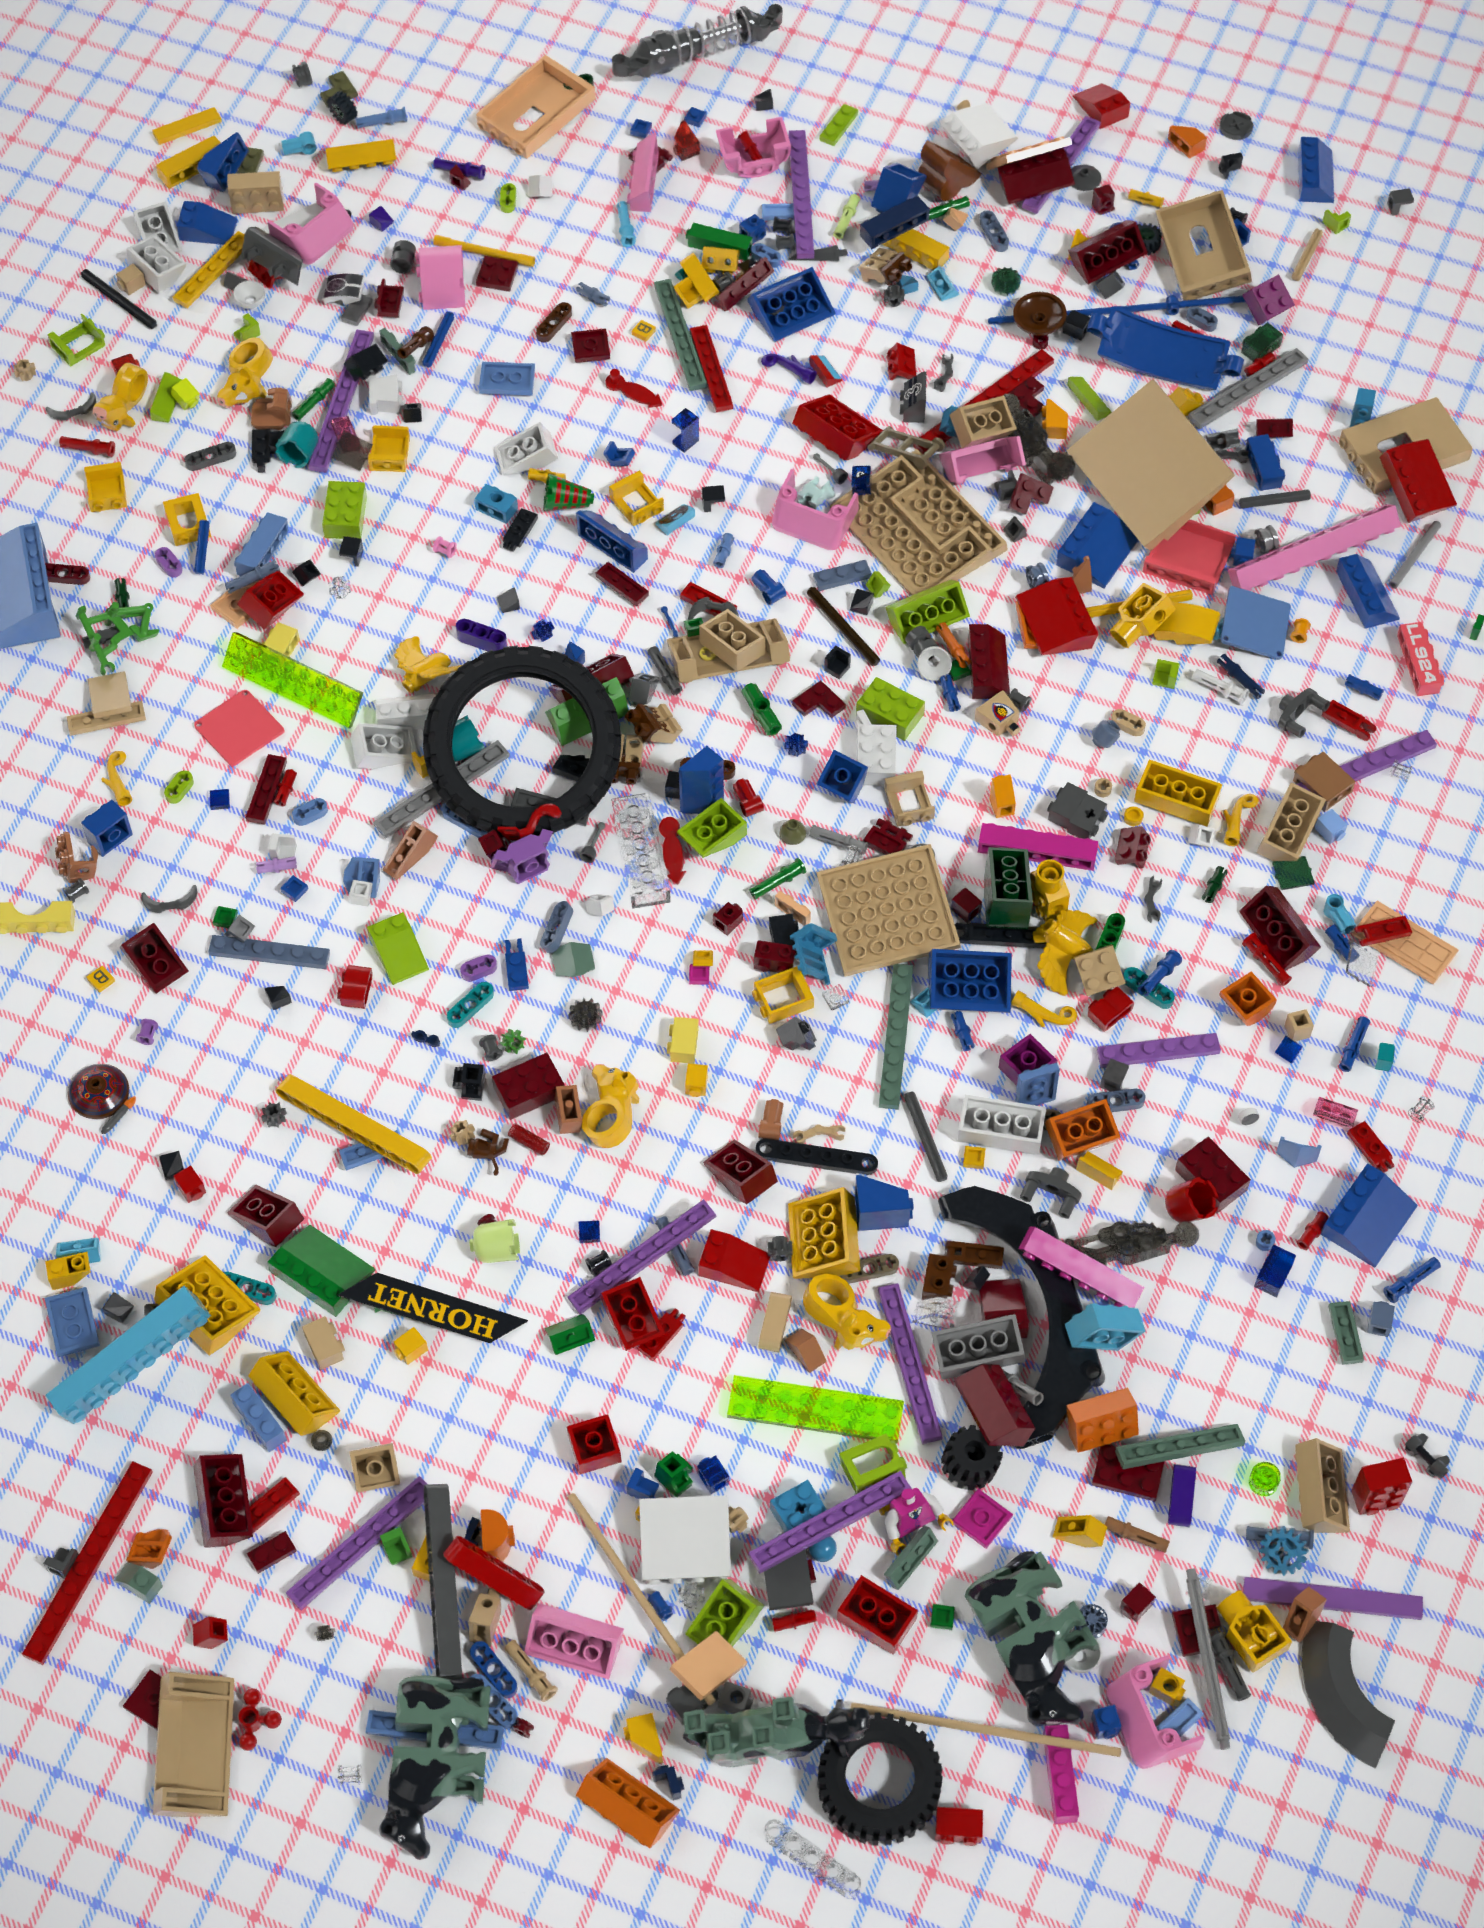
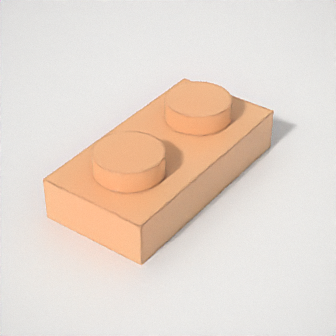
M781 891L775 895V907L786 914L792 913L793 919L803 926L811 922V912L805 905H800L794 901L792 896Z

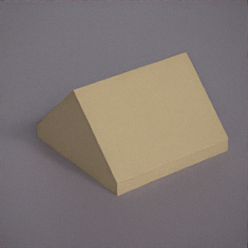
M393 1443L349 1451L357 1493L400 1484Z

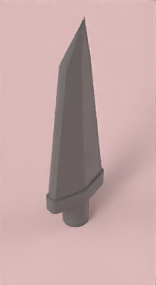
M838 245L815 249L814 258L797 259L796 253L788 260L837 262L839 257L848 256L847 249L838 250Z

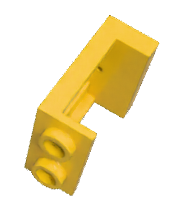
M640 470L609 486L610 499L633 527L664 511V498L657 499L644 483V475ZM637 490L648 505L633 512L623 500V497Z
M199 492L163 501L175 546L197 541L200 520H207ZM195 512L197 518L196 525L188 529L181 527L177 516Z

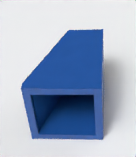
M898 162L883 167L871 207L876 208L877 212L883 213L917 196L927 175Z
M856 1175L854 1194L859 1231L909 1227V1219H913L912 1210H914L913 1198H909L908 1190L862 1175Z

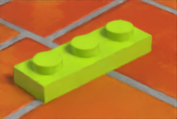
M843 104L820 134L819 141L834 147L858 116L859 109Z

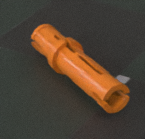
M945 622L940 623L939 625L942 630L937 625L936 631L948 646L951 656L957 660L961 668L967 667L964 661L970 665L971 660L966 655L965 648L958 643Z

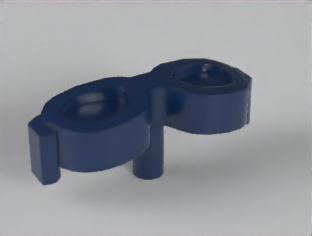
M423 1030L412 1031L411 1033L412 1038L417 1042H426L432 1047H439L441 1044L437 1035L433 1034L428 1037Z

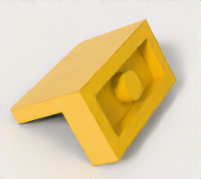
M1089 1151L1078 1159L1077 1171L1110 1190L1114 1188L1123 1174V1171Z

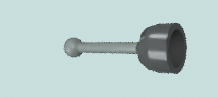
M815 453L813 455L814 460L820 461L833 472L832 478L837 484L841 485L847 480L848 473L844 469L837 468L835 470L820 458V454Z
M604 822L598 824V830L591 845L585 846L579 856L584 862H594L596 858L594 846L601 831L606 826Z

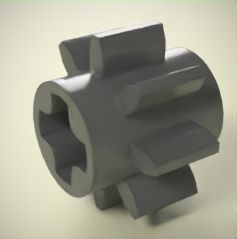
M893 284L888 286L887 290H884V302H888L889 306L897 307L901 304V301H905V291L900 289L899 285Z
M269 1102L266 1108H262L264 1114L261 1116L262 1122L267 1121L268 1128L271 1126L279 1128L282 1122H286L284 1116L287 1114L286 1108H281L280 1102L277 1104Z
M775 1236L772 1238V1242L767 1243L768 1256H772L774 1261H786L788 1255H793L792 1241H788V1238L785 1236Z

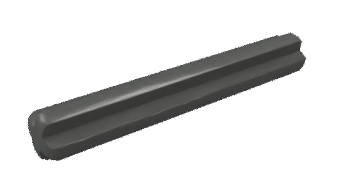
M1309 489L1243 497L1239 499V506L1241 509L1306 501L1310 500L1311 493Z

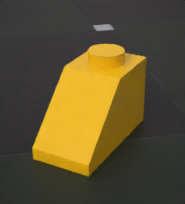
M1092 1515L1058 1517L1053 1538L1085 1548L1102 1547L1107 1526Z
M653 1712L627 1718V1726L623 1727L625 1740H630L632 1748L656 1763H663V1755Z

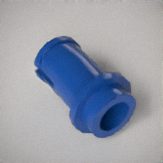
M659 1591L653 1592L647 1600L651 1603L662 1621L669 1619L673 1615L672 1606H668Z

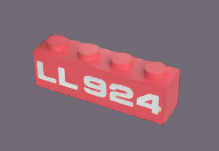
M1422 622L1401 624L1397 637L1417 697L1439 694L1442 685H1444V677L1439 672L1438 660L1434 658L1433 645L1428 640V630L1424 628Z

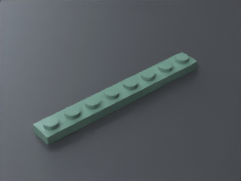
M671 278L654 282V288L689 391L707 388V382Z
M893 965L878 1108L899 1110L914 965Z

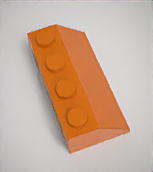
M605 1758L586 1774L575 1795L585 1805L595 1809L603 1818L609 1819L623 1832L630 1834L641 1845L649 1849L662 1838L680 1812L678 1807L608 1758Z

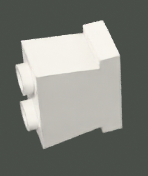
M398 374L376 378V375L369 376L371 415H378V412L400 413V406H403V397L399 395V392H403L402 381H398Z

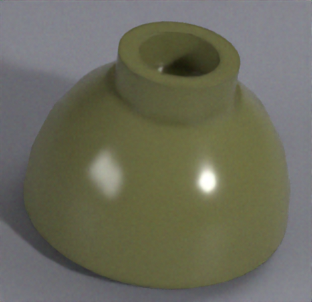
M796 819L785 821L779 831L781 840L789 845L800 844L805 840L807 834L803 823Z

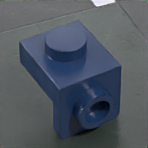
M669 1765L657 1767L656 1771L652 1772L653 1782L667 1779L672 1800L681 1799V1791L685 1790L682 1777H677L675 1767H669Z

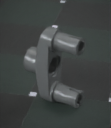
M1311 688L1305 689L1295 698L1289 694L1285 695L1279 704V709L1283 713L1278 721V728L1283 731H1289L1298 738H1302L1306 728L1296 723L1295 720L1311 704L1325 712L1330 706V701L1318 695L1317 691Z
M1054 1167L1050 1174L1030 1171L1025 1179L1026 1184L1020 1194V1199L1025 1202H1031L1037 1188H1041L1064 1198L1058 1214L1065 1219H1069L1082 1194L1076 1187L1067 1182L1069 1174L1065 1170Z

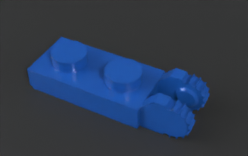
M522 938L517 939L519 952L511 953L510 950L511 942L505 940V960L509 991L529 989Z

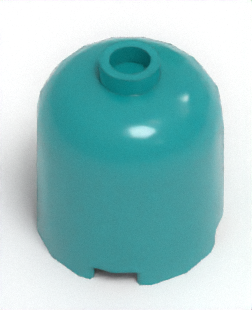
M292 422L275 445L277 448L276 455L285 464L290 462L295 464L296 468L306 466L318 444L317 431L306 422Z
M468 715L457 720L452 739L455 762L468 758L485 748L483 742L480 743L477 737L479 733Z

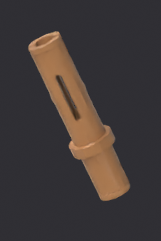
M1110 1516L1107 1517L1105 1522L1107 1530L1121 1535V1538L1132 1539L1164 1553L1168 1549L1169 1540L1132 1526L1131 1522L1127 1521L1125 1523Z

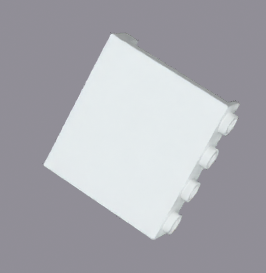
M728 1495L639 1499L642 1581H647V1585H658L660 1580H669V1584H681L682 1579H691V1583H704V1578H713V1582H720L722 1579L731 1577Z

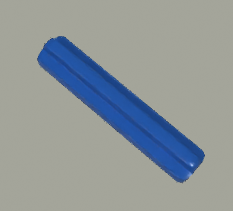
M200 520L194 572L200 575L205 572L210 522L207 520Z

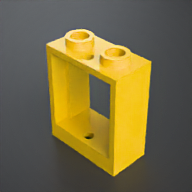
M797 966L754 982L753 998L755 1002H759L761 1015L763 1018H767L769 1024L814 1008V996ZM793 983L801 1000L771 1011L763 993Z

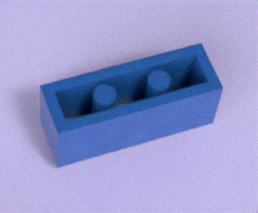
M1268 434L1248 437L1245 450L1249 451L1248 459L1260 491L1282 488L1283 480H1285V471L1281 469L1280 458L1275 453L1274 442L1270 440Z

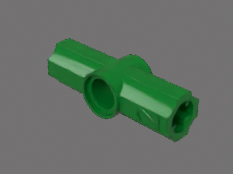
M749 683L745 685L741 693L752 709L754 719L759 721L767 735L774 736L782 730V725L771 709L770 701L763 696L757 684Z

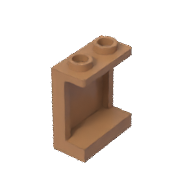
M1324 751L1319 755H1313L1305 765H1299L1294 771L1293 778L1295 784L1300 781L1312 793L1326 799L1322 807L1324 812L1352 793L1356 782Z

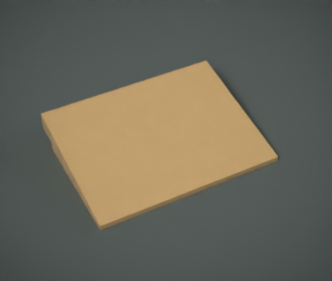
M1154 379L1150 380L1066 450L1137 539L1150 551L1164 538L1168 541L1235 476Z
M918 449L911 452L922 456ZM901 455L829 505V507L831 508L834 505L847 507L854 493H858L859 510L849 529L911 596L948 580L958 581L1008 551L1007 542L928 460L927 467L921 470L914 465L913 461L906 460Z

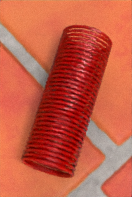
M514 1123L508 1132L509 1137L541 1156L545 1155L550 1147V1142L517 1123Z

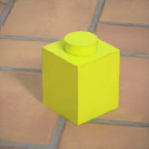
M184 378L172 387L171 395L184 411L189 407L194 408L199 403L200 393L187 378Z

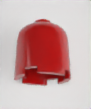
M1197 1177L1170 1188L1166 1194L1165 1208L1169 1216L1178 1223H1190L1214 1216L1218 1210V1207H1216L1218 1194L1214 1185L1209 1180L1205 1181Z

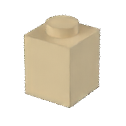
M133 263L116 273L118 288L128 295L146 286L143 273Z
M1307 1009L1287 1014L1284 1027L1292 1043L1310 1038L1314 1024Z

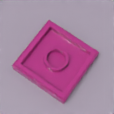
M978 1488L952 1521L957 1528L987 1549L1011 1520L1013 1514Z

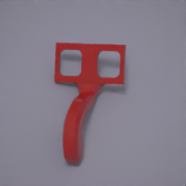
M544 804L532 813L525 828L519 830L517 827H498L497 830L509 841H517L533 834L542 816L548 815L553 818H559L562 812L554 804Z

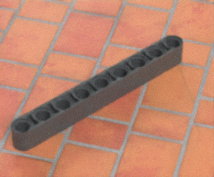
M447 1483L424 1485L423 1496L436 1677L456 1680L462 1678L455 1565L446 1560L443 1555L453 1541L450 1492Z

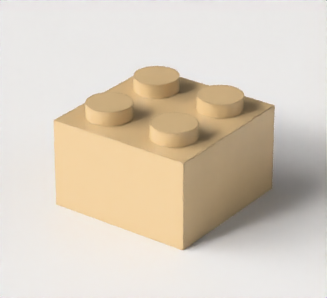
M1112 944L1074 957L1087 996L1126 984Z

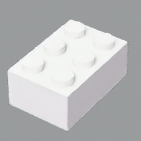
M858 724L857 761L868 767L864 785L884 786L885 778L896 776V725Z

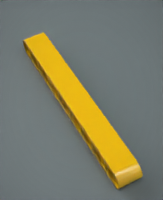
M288 1074L275 1089L276 1093L283 1100L415 1174H419L432 1159L431 1154L423 1147L292 1074Z

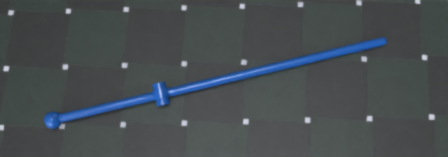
M1169 295L1166 297V302L1116 307L1130 312L1166 309L1170 315H1176L1179 313V308L1243 303L1246 301L1242 295L1179 301L1176 296ZM1111 307L1075 311L1086 316H1091L1092 313L1106 315L1110 313ZM1013 315L988 318L989 324L1015 322Z

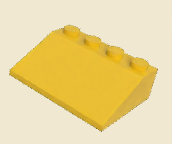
M845 1187L788 1203L790 1241H792L793 1255H791L792 1276L794 1279L813 1278L827 1273L840 1277V1275H849L860 1271L855 1197Z
M206 1255L156 1285L154 1301L158 1305L183 1286L200 1299L211 1314V1317L207 1319L203 1326L197 1327L190 1332L189 1336L209 1356L224 1347L261 1310Z

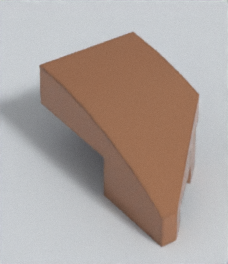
M1085 556L1083 558L1084 561L1078 567L1075 566L1072 569L1074 573L1072 578L1080 594L1092 592L1089 556Z

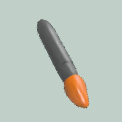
M136 1096L124 1102L103 1126L102 1134L108 1133L126 1114L128 1109L134 1106Z

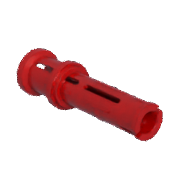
M61 436L59 439L60 448L89 451L94 455L104 454L112 458L116 450L114 441L103 442L100 439L92 441Z
M1255 932L1243 940L1242 945L1253 953V958L1260 960L1282 986L1287 985L1292 980V977L1268 952V946L1263 945L1257 938Z

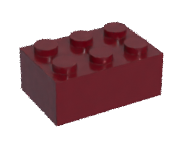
M548 1052L492 1076L493 1088L510 1120L555 1101L556 1087L565 1086Z
M1209 1136L1178 1158L1175 1171L1185 1181L1200 1177L1205 1181L1209 1180L1214 1185L1218 1194L1216 1199L1217 1214L1248 1191L1251 1181Z

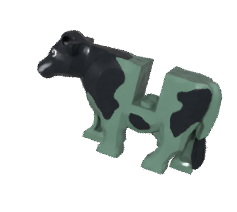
M1025 1551L1016 1556L1006 1566L989 1572L973 1582L967 1588L964 1597L988 1638L1017 1622L1016 1624L1020 1630L995 1644L1001 1661L1007 1668L1011 1681L1025 1700L1028 1721L1034 1727L1060 1724L1078 1725L1084 1718L1081 1706L1069 1700L1057 1685L1062 1676L1066 1661L1073 1658L1081 1650L1089 1649L1096 1651L1099 1649V1645L1088 1626L1069 1633L1074 1626H1084L1086 1624L1085 1618L1074 1600L1069 1603L1067 1608H1063L1053 1617L1050 1616L1048 1610L1038 1601V1597L1043 1594L1042 1588L1051 1587L1059 1589L1063 1586L1062 1581L1052 1564L1047 1562L1041 1551L1037 1554L1034 1551Z
M418 1675L404 1678L399 1682L395 1719L396 1731L427 1732V1747L393 1746V1761L388 1782V1808L378 1830L381 1837L391 1841L397 1847L408 1851L417 1860L426 1859L431 1849L425 1836L423 1820L425 1813L432 1810L447 1797L469 1796L477 1804H483L484 1779H475L473 1776H467V1774L474 1773L479 1777L485 1778L486 1752L459 1754L460 1741L457 1731L461 1725H468L469 1721L476 1724L482 1731H488L490 1687H484V1682L474 1677L449 1680L429 1675Z
M789 1696L773 1699L772 1707L750 1709L734 1714H706L703 1710L684 1712L685 1732L682 1737L687 1743L705 1749L710 1760L721 1767L759 1764L758 1758L772 1757L779 1761L804 1757L819 1747L825 1740L836 1742L842 1757L845 1758L849 1757L848 1743L864 1738L865 1730L870 1728V1717L868 1710L864 1708H844L843 1699L836 1700L835 1708L827 1716H820V1713L808 1705L795 1703L794 1699Z

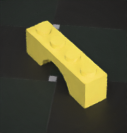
M52 901L45 911L36 915H25L18 912L13 902H0V934H25L27 932L66 933L74 931L76 911L73 902Z

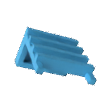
M813 923L806 924L802 929L790 935V939L795 941L792 947L798 953L795 959L800 962L797 968L802 971L804 976L809 974L824 980L825 985H829L831 983L823 949L837 941L836 934Z

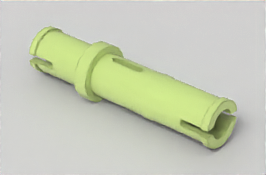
M851 194L847 204L843 207L842 216L833 232V236L836 239H843L852 216L856 214V207L860 202V197L856 194Z

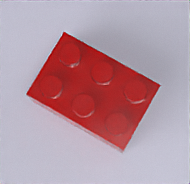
M1404 1457L1361 1467L1351 1490L1359 1515L1367 1514L1370 1516L1377 1514L1379 1510L1387 1509L1392 1511L1401 1506L1413 1482Z
M863 1575L859 1577L837 1610L838 1621L894 1655L918 1616L917 1609Z

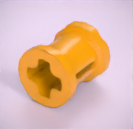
M1299 618L1294 621L1295 629L1291 633L1290 638L1296 643H1305L1307 641V631L1310 629L1311 623L1307 619Z

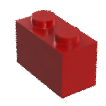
M937 1807L935 1841H940L941 1844L951 1845L954 1842H963L965 1846L981 1844L983 1838V1810Z

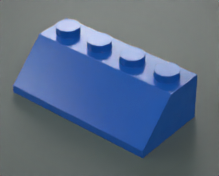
M1301 136L1298 147L1299 202L1334 203L1332 149L1318 137Z
M578 510L576 512L578 536L633 573L648 560V548L645 544L639 543L630 534L624 533L615 524L606 521L600 514L597 515L590 510Z
M1359 554L1339 558L1336 573L1364 628L1367 629L1400 620V616L1371 560Z
M705 746L679 768L681 813L700 814L720 798L724 800V759L708 746Z

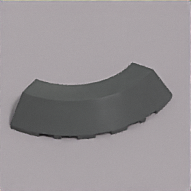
M1316 1621L1302 1643L1301 1667L1303 1669L1307 1696L1311 1700L1319 1721L1334 1736L1333 1739L1337 1743L1342 1744L1355 1758L1376 1769L1396 1720L1379 1711L1366 1698L1357 1684L1351 1665V1643L1354 1631L1333 1622Z

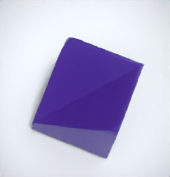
M379 206L369 214L370 224L381 232L394 223L392 217L382 206Z

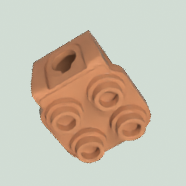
M275 387L268 389V395L273 396V398H260L252 405L251 424L256 429L282 430L284 426L291 424L292 398L287 389Z
M63 831V833L56 837L57 847H55L56 859L60 858V863H58L59 875L66 876L69 883H76L80 878L83 881L93 879L98 860L96 848L94 845L91 846L89 861H74L70 833ZM83 868L89 869L88 871L83 873L78 872L80 869Z

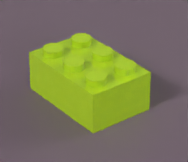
M328 481L322 522L324 538L343 539L344 536L362 538L367 502L365 482Z
M875 677L856 703V712L863 709L873 725H896V737L905 741L924 716L925 701Z

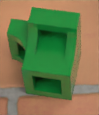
M671 1451L657 1463L654 1477L675 1497H679L693 1484L689 1477L693 1467L679 1453L675 1454Z

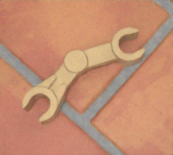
M817 1124L815 1127L804 1132L801 1130L795 1131L793 1139L800 1136L803 1139L796 1141V1143L805 1144L807 1139L822 1134L842 1141L845 1135L837 1134V1132H846V1127L843 1125L825 1127Z

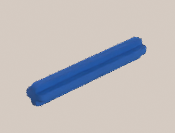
M445 312L422 360L424 367L430 368L455 318L453 312Z

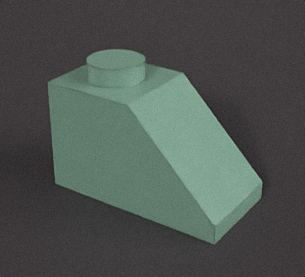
M128 1562L114 1579L115 1583L148 1604L153 1601L163 1587L158 1576L142 1566Z

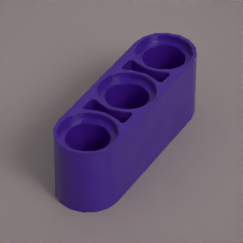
M466 618L456 622L457 639L464 644L487 652L508 647L507 636L501 630Z
M1174 1464L1168 1525L1190 1528L1196 1467Z

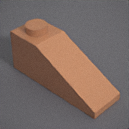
M413 821L382 870L398 880L430 851L439 836L423 825Z

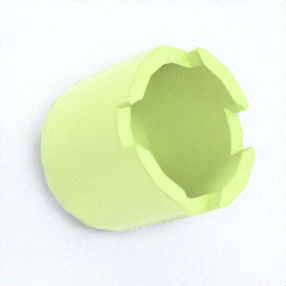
M508 1219L485 1223L475 1228L473 1239L469 1240L471 1252L475 1251L479 1261L495 1263L519 1260V1256H517L520 1253L519 1234H514L513 1226H516L515 1220Z

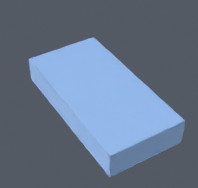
M793 203L762 204V219L764 221H772L777 216L779 219L788 220L792 218L794 220Z
M1187 1697L1156 1728L1158 1731L1165 1728L1174 1729L1181 1737L1204 1716V1713Z

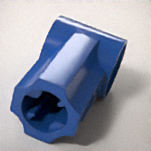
M759 569L751 577V581L762 592V596L768 605H772L787 595L784 586L780 582H775L765 570Z

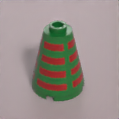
M548 474L543 502L544 511L588 508L590 504H593L594 493H591V489L553 474Z

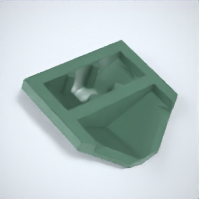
M569 942L551 953L557 977H576L595 970L590 944Z

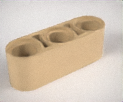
M771 1291L760 1333L759 1349L780 1352L792 1301L791 1295Z

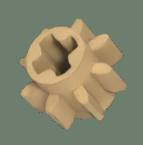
M21 359L16 365H13L15 377H20L21 381H29L33 378V375H36L35 363H30L28 359Z
M467 1120L456 1121L450 1127L452 1133L450 1138L452 1142L456 1141L458 1146L467 1145L471 1138H475L473 1133L475 1128L473 1124H468Z
M729 1506V1532L738 1531L740 1534L747 1528L748 1523L746 1521L749 1517L741 1507L738 1506L733 1509L732 1506Z

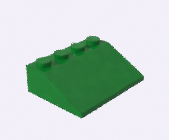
M308 1225L283 1244L267 1262L270 1273L335 1317L339 1315L350 1301V1299L338 1296V1294L370 1277L376 1270L373 1266L312 1225Z

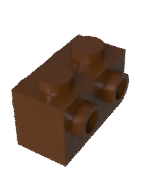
M929 1253L921 1300L946 1304L947 1298L952 1297L954 1285L950 1284L951 1278L956 1277L957 1266L954 1265V1257Z

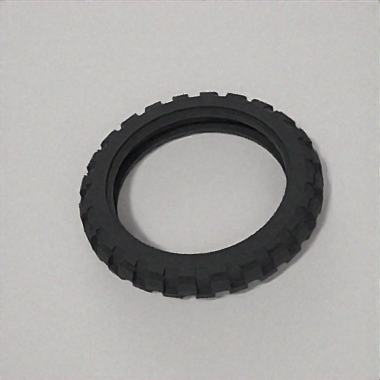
M516 645L503 647L504 649L496 651L490 650L457 668V671L441 685L439 692L431 702L423 730L424 760L431 782L439 797L446 803V806L455 815H458L476 829H481L488 833L495 829L503 837L497 830L498 827H517L519 830L525 828L532 813L541 805L532 807L505 806L490 801L477 793L465 781L456 766L452 750L453 733L458 717L466 704L484 688L502 680L518 677L536 678L550 682L569 693L582 707L590 723L593 738L590 759L582 776L566 793L545 803L558 806L562 812L559 818H553L548 815L542 816L532 835L539 836L542 829L553 831L552 834L562 829H567L597 807V804L605 797L611 787V783L617 773L621 754V730L613 701L606 692L605 687L598 678H595L589 672V669L578 661L575 662L568 658L565 654L530 645L529 647H518Z

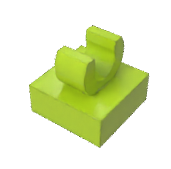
M874 571L866 583V587L871 593H874L875 598H880L891 586L879 571Z

